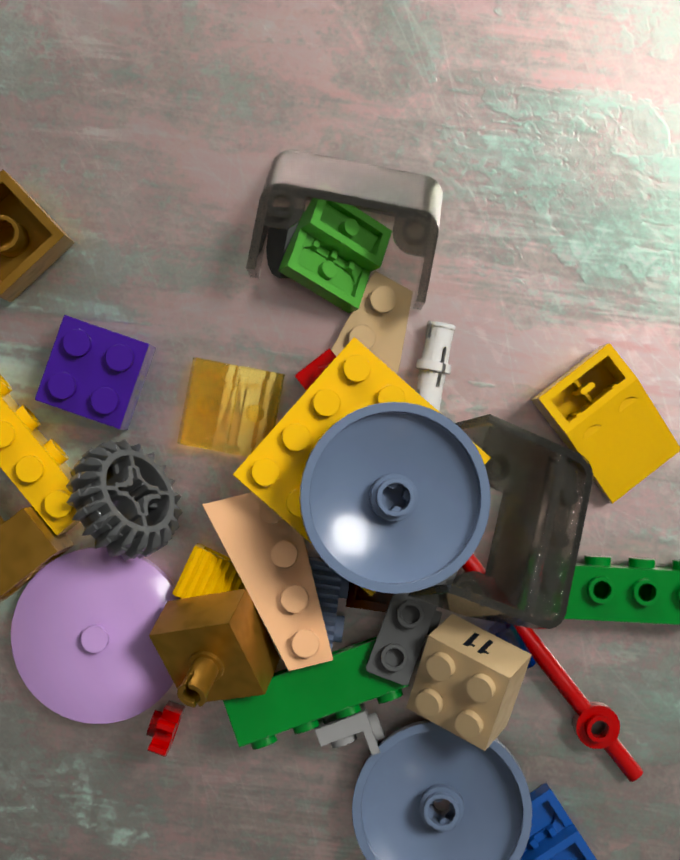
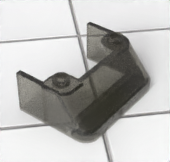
M286 150L279 153L271 163L259 199L246 265L250 277L259 279L269 228L284 230L295 226L303 216L306 200L311 201L312 198L338 202L353 205L362 211L395 217L393 239L396 246L408 255L422 257L412 309L421 310L426 301L439 233L443 192L438 182L427 175L298 150Z
M491 414L457 422L455 424L491 457L485 464L490 487L503 493L485 574L476 571L463 572L454 579L452 584L434 585L424 590L411 592L408 596L466 617L533 629L555 628L562 623L567 611L593 482L591 465L580 453Z

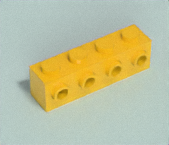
M0 374V468L56 536L66 533L80 522L72 520L77 512L76 508L66 503L72 494L66 488L70 478H72L70 474L72 469L66 463L69 458L55 440L50 439L48 441L37 427L41 424L32 411L24 404L19 406L9 393L12 391V388Z

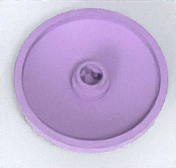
M106 546L97 549L95 547L82 548L53 560L30 580L14 610L11 625V647L16 668L23 682L31 693L47 708L63 717L82 723L109 724L120 722L149 709L164 696L174 683L149 634L166 603L171 600L181 599L172 594L175 585L150 560L144 557L140 559L136 557L135 559L125 561L121 555L110 557Z

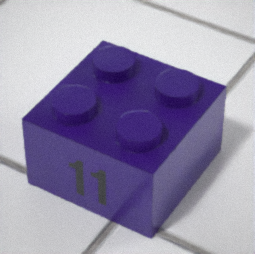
M64 315L35 400L117 429L128 430L156 347Z

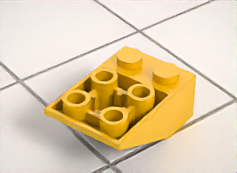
M610 343L599 346L531 399L532 403L611 504L680 451V446L640 381Z

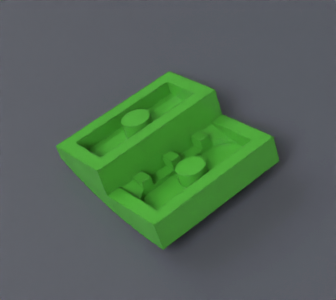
M322 186L317 190L290 240L278 271L345 312L351 313L360 307L370 272L380 268L392 230Z

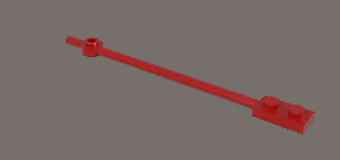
M329 348L294 376L307 391L336 358V355ZM472 554L462 566V569L528 653L532 654L531 657L575 711L573 728L578 738L589 748H604L629 782L640 778L643 774L642 768L618 739L620 721L615 712L602 702L588 701L476 556ZM604 721L605 728L601 733L594 734L591 732L592 725L595 722Z

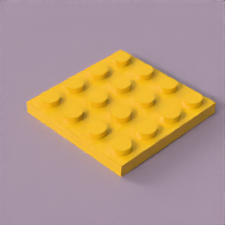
M354 337L233 473V476L311 543L303 526L300 513V483L306 461L323 434L346 415L378 403L406 402L421 405L436 412L439 411ZM474 443L485 465L491 457ZM362 588L370 596H373L376 592L366 588Z

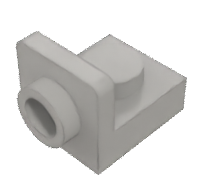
M364 703L360 704L362 710L351 716L336 719L335 714L319 719L320 725L315 728L320 746L331 743L332 748H339L354 742L357 739L356 734L363 731L372 756L381 753L378 747V740L385 738L377 713L368 715Z

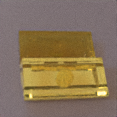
M193 357L177 443L248 457L275 427L285 374Z

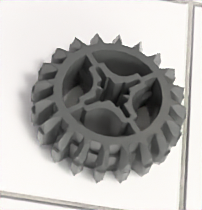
M125 439L115 443L110 440L107 443L100 444L95 449L91 448L83 454L82 459L70 471L72 478H70L69 483L66 485V488L72 493L66 503L76 508L77 511L72 520L81 521L85 527L82 536L91 535L95 539V549L106 546L110 557L121 555L125 561L135 559L136 557L139 559L148 557L166 546L168 541L172 539V535L180 527L177 520L183 513L176 505L181 496L172 489L176 480L168 479L164 473L166 465L159 466L155 462L154 453L144 454L140 444L130 446Z

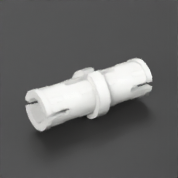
M428 321L422 358L417 359L416 368L419 369L416 392L440 412L446 374H450L452 366L448 364L456 326L443 322Z

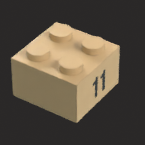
M451 614L428 635L406 708L486 751L508 724L532 654Z

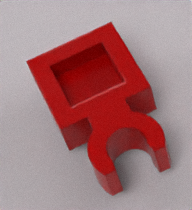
M169 700L163 712L154 711L146 733L147 736L153 737L147 751L163 757L167 756L183 715L184 705Z

